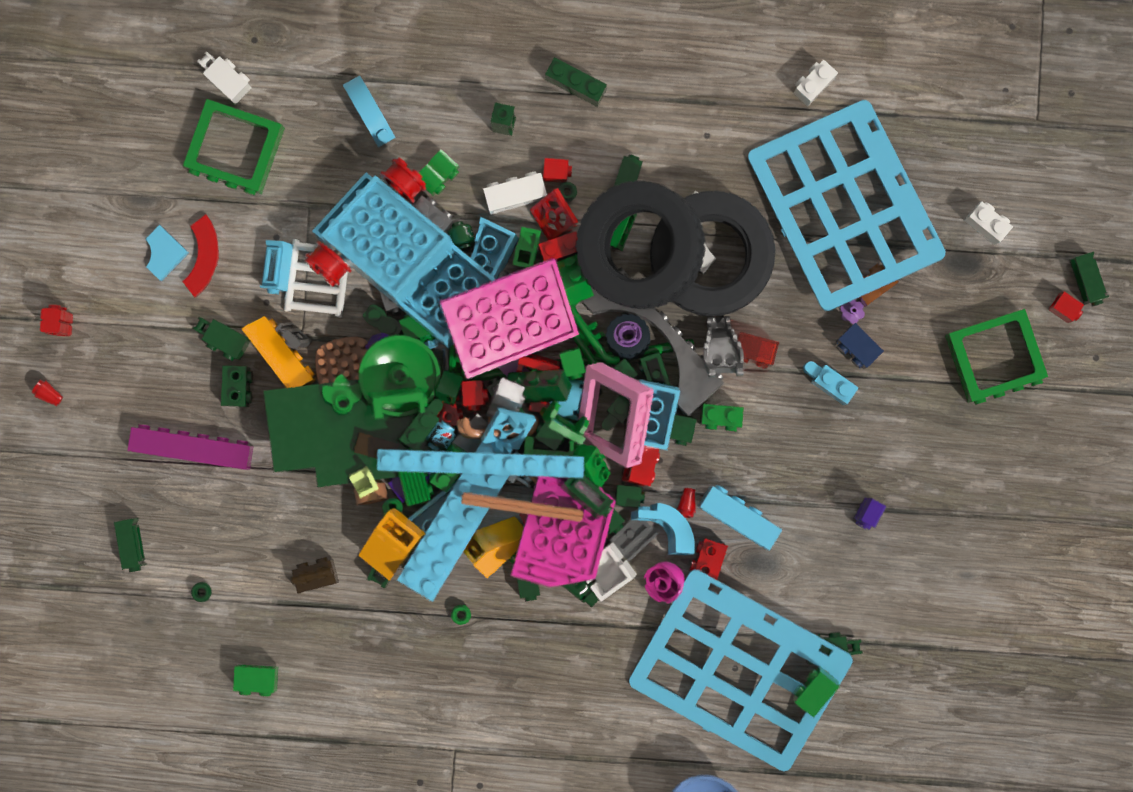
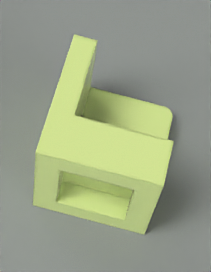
M367 466L348 475L360 498L379 489Z

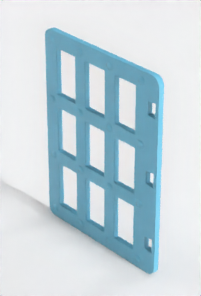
M866 100L859 101L750 151L748 160L781 225L784 237L787 238L823 310L830 311L944 258L945 249L870 102ZM872 120L878 129L875 132H872L868 125ZM851 122L869 158L848 167L830 131ZM819 137L836 173L816 182L798 146ZM786 151L804 188L783 197L766 160ZM875 169L893 206L872 215L854 178ZM899 174L905 182L901 186H899L895 178ZM842 184L860 221L840 230L822 193ZM810 199L828 236L807 245L789 208ZM899 217L917 255L896 263L878 226ZM928 228L933 239L926 240L922 231ZM866 232L884 270L863 278L845 241ZM834 247L852 283L833 293L830 292L813 258L814 255Z
M695 569L688 574L682 593L671 604L631 674L629 683L632 688L702 726V729L713 732L781 771H787L793 765L832 697L814 718L805 712L800 722L763 703L762 700L773 682L793 694L799 685H804L780 671L791 652L829 672L832 677L839 681V685L852 665V657L848 652L706 573ZM710 583L721 588L719 594L708 589ZM693 597L731 618L720 638L682 617ZM765 614L777 619L775 623L771 624L765 621ZM742 624L780 645L769 664L731 644ZM675 628L713 648L702 668L665 648ZM821 644L832 650L829 656L819 651ZM724 655L761 675L751 695L713 675ZM657 659L695 679L685 698L676 695L647 678ZM706 686L744 706L733 726L696 706ZM755 713L792 733L781 753L744 733Z

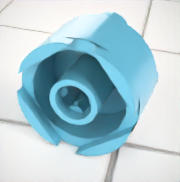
M568 378L572 387L567 401H558V404L561 406L557 414L564 418L578 421L579 418L576 414L580 412L584 381Z

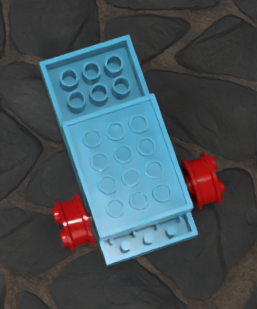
M400 157L397 159L393 158L391 160L392 165L386 172H380L381 178L388 185L377 176L372 178L368 173H365L312 230L320 241L316 242L317 247L311 254H305L306 259L304 261L332 287L334 285L339 286V280L344 274L352 271L348 266L350 265L449 349L453 344V340L439 301L496 279L456 247L449 235L411 205L415 202L414 197L420 191L426 190V183L415 169L411 171L407 168L408 165Z

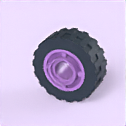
M622 314V316H617L607 327L606 333L610 352L614 356H619L622 360L638 359L639 356H643L650 345V331L646 321L633 314ZM625 335L633 336V338L629 340H626L623 337Z

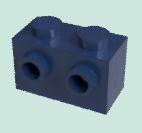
M856 323L852 324L836 340L838 343L837 348L843 354L848 353L853 358L851 360L852 363L859 369L861 367L863 369L868 368L884 352Z

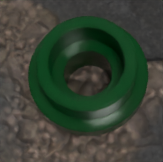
M563 182L559 185L558 189L566 202L575 199L577 188L573 183ZM565 189L571 190L570 195H565L563 192Z
M205 582L196 583L191 590V595L197 602L207 601L212 594L210 585ZM200 588H203L205 590V594L203 596L199 594Z

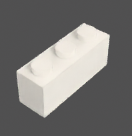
M536 171L525 174L524 178H508L502 184H498V182L486 185L487 188L483 189L490 215L538 202L547 195L541 173L537 174Z

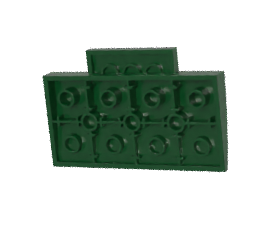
M359 379L349 380L348 382L352 386L359 383ZM334 382L263 391L274 473L315 467L317 487L352 483L348 475L366 466L374 480L399 477L398 471L377 470L378 459L353 452L360 432L399 444L397 450H408L396 440L416 413L407 416H391L383 413V418L375 419L371 404L362 394L361 399L353 404L350 412L339 414L333 409L332 404L324 399L322 394L323 386L332 387ZM344 401L339 402V406L344 408L346 407V403ZM426 438L417 449V451L435 450L427 445L429 441Z

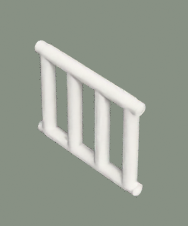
M293 239L284 311L288 312L294 309L329 313L341 318L348 272L339 280L340 285L338 287L295 282L296 270L314 272L307 263L298 262L299 251L312 252L317 247V244L300 243V240ZM294 290L337 294L336 306L294 302Z

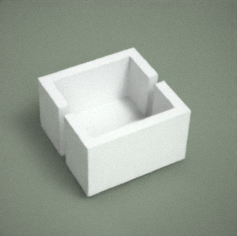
M614 542L603 549L595 578L597 581L590 587L600 601L606 599L637 575L627 560L624 562L621 560L624 556Z

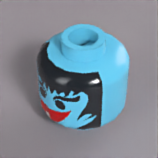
M443 420L437 422L426 437L429 441L427 445L435 451L439 449L447 450L456 438L455 429Z

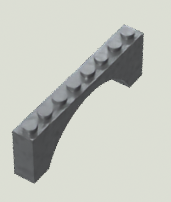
M622 268L618 269L623 275L628 277V274ZM592 287L594 296L581 301L593 315L607 312L633 314L649 322L662 333L676 356L680 388L677 406L687 417L724 384L722 381L723 376L720 373L715 374L713 378H709L704 365V356L701 355L699 357L695 352L696 347L689 340L685 342L681 337L683 335L676 326L672 327L667 322L669 318L662 311L658 313L655 308L635 309L621 306L605 299Z

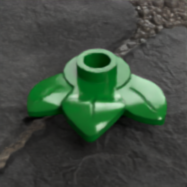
M342 374L334 380L332 387L323 386L322 388L324 399L331 403L333 409L339 414L350 412L353 404L358 402L363 394L359 383L350 386V383ZM344 401L346 407H340L339 402Z

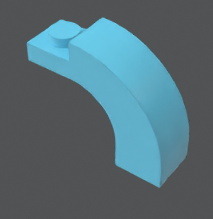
M359 75L345 83L343 86L377 146L380 147L396 138L361 76Z
M655 503L650 505V507H638V510L631 512V520L652 521L659 524L665 530L668 537L669 555L687 556L694 554L695 545L692 529L679 511L669 505Z

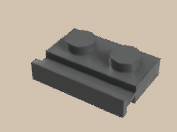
M293 322L280 323L275 328L276 331L283 333L281 336L286 339L284 342L292 349L308 347L312 342L299 328L292 326Z
M630 520L609 541L611 543L614 542L622 555L630 561L658 533L646 521Z

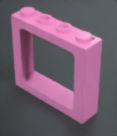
M602 362L588 365L585 372L579 419L585 416L590 421L588 428L583 434L586 438L583 444L594 445L601 454L626 468L641 464L654 389ZM600 384L613 389L631 400L624 449L593 433Z

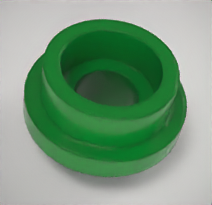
M457 605L451 612V618L456 624L464 625L470 620L471 611L466 605ZM459 611H463L465 613L464 618L458 617L457 614Z

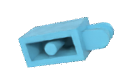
M810 361L803 366V371L813 378L811 383L842 405H847L858 390L856 385L827 365L820 367Z

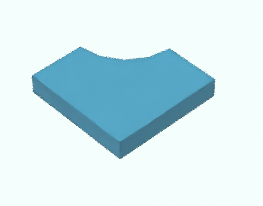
M160 225L146 238L151 248V258L146 268L160 281H163L189 252Z

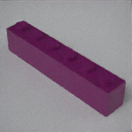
M138 424V428L131 427L127 451L250 470L254 446H248V441L237 440L235 444L229 443V438L217 437V440H210L209 435L198 433L197 437L189 436L190 432L178 430L177 434H173L167 428L158 427V430L154 431L150 430L148 425Z

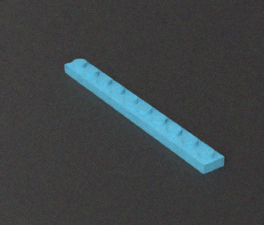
M379 449L377 470L583 478L584 457Z

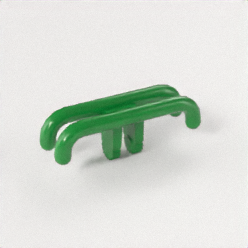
M578 303L571 305L570 308L574 321L580 328L579 335L572 338L591 365L599 363L588 347L592 345L598 356L606 363L605 365L611 367V365L618 364L620 357H610L599 343V340L605 336L604 332L596 335L592 333L598 326L597 322L595 321L587 326L576 309Z

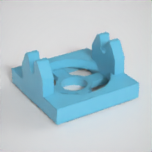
M498 408L481 437L482 443L493 445L494 450L498 454L503 452L510 454L512 449L518 450L535 423V416ZM507 424L513 426L510 430H503V427ZM495 429H499L501 431L499 437H495ZM513 432L519 433L518 436L513 439H506L507 435L512 434Z

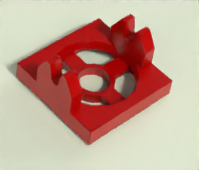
M558 188L551 191L529 209L548 240L560 237L577 227L578 220ZM555 201L559 207L557 209L551 208L549 203ZM550 211H553L555 213V221H552L549 218ZM562 212L566 216L564 226L559 221ZM548 223L554 224L557 230L551 228Z
M531 353L519 358L516 372H522L524 365L542 371L560 370L561 362Z

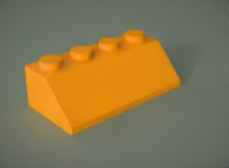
M264 316L242 328L286 388L307 386L316 381L313 377L315 375L314 371L309 365L305 367L301 362L303 359L301 354L297 350L293 351L284 342L286 339L275 330L278 324L273 318L269 320V318Z

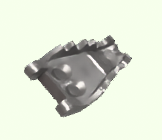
M708 317V332L703 355L705 369L709 378L715 377V374L736 373V376H743V349L740 341L737 340V334H735L734 329H731L730 317Z

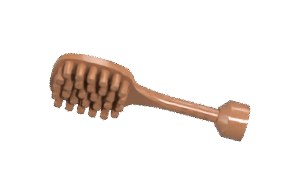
M346 337L332 340L320 346L316 352L315 359L319 384L332 383L340 374L348 381L358 380L360 362L367 351L365 346L368 342L360 337ZM380 479L375 480L379 489L362 498L359 497L354 488L356 505H367L388 500L386 484Z

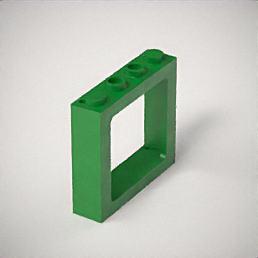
M206 99L183 167L188 170L187 173L199 177L201 174L207 176L206 179L211 182L218 183L219 180L225 182V186L237 189V187H240L247 194L255 196L258 193L262 195L285 128L280 123ZM213 113L268 131L252 179L248 180L197 162V157Z
M1025 309L945 335L968 403L974 402L977 405L986 402V397L992 395L994 399L1005 396L1004 391L1012 389L1014 393L1023 390V385L1031 383V386L1043 383L1042 379L1048 377ZM1017 321L1034 367V373L980 390L962 339L981 331Z

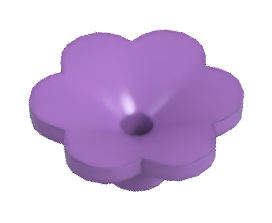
M852 300L841 305V318L844 321H849L851 324L857 323L865 315L863 304Z

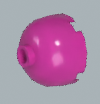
M659 562L649 568L644 575V579L646 578V591L658 602L671 603L683 591L684 573L676 564Z

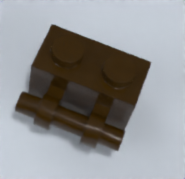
M327 557L316 559V564L308 565V562L297 564V569L291 570L293 575L291 581L293 585L295 584L297 594L339 583L334 560H328Z

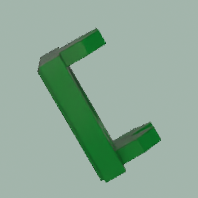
M553 400L547 408L543 406L540 415L549 428L579 444H583L586 439L583 434L590 422L587 420V417L582 416L575 424L557 414L561 405L556 400Z

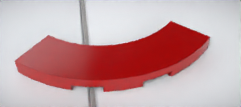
M207 214L190 226L197 239L198 256L193 270L182 281L195 298L204 291L212 280L219 260L218 236Z

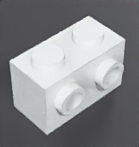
M825 60L820 64L816 62L808 70L810 74L806 78L802 76L795 84L797 88L793 94L807 107L838 74Z
M980 202L964 221L993 245H996L1004 239L1013 226L1009 224L1008 218L1003 215L999 216L994 211L995 209L987 202Z

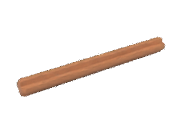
M466 492L462 494L461 503L465 505L578 522L583 518V511L579 509Z

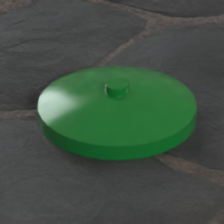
M391 335L378 340L365 352L358 371L359 385L364 397L370 404V392L419 387L426 394L427 403L429 404L434 398L440 382V368L434 353L422 341L407 335ZM416 401L382 405L383 413L391 416H407L419 411Z

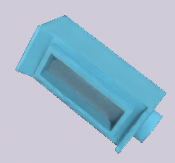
M266 240V254L262 286L260 285V288L267 289V293L279 294V291L287 292L293 244L284 241Z

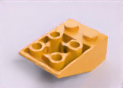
M394 508L387 512L358 556L390 581L426 533Z
M513 516L478 529L463 552L471 563L488 578L518 550L524 527Z

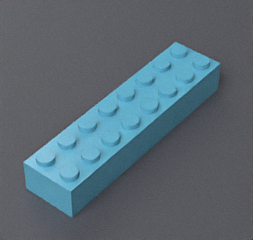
M482 442L475 452L498 454L494 450L493 445ZM462 473L397 580L430 601H433L489 508L462 504V494L466 492L497 497L509 475Z

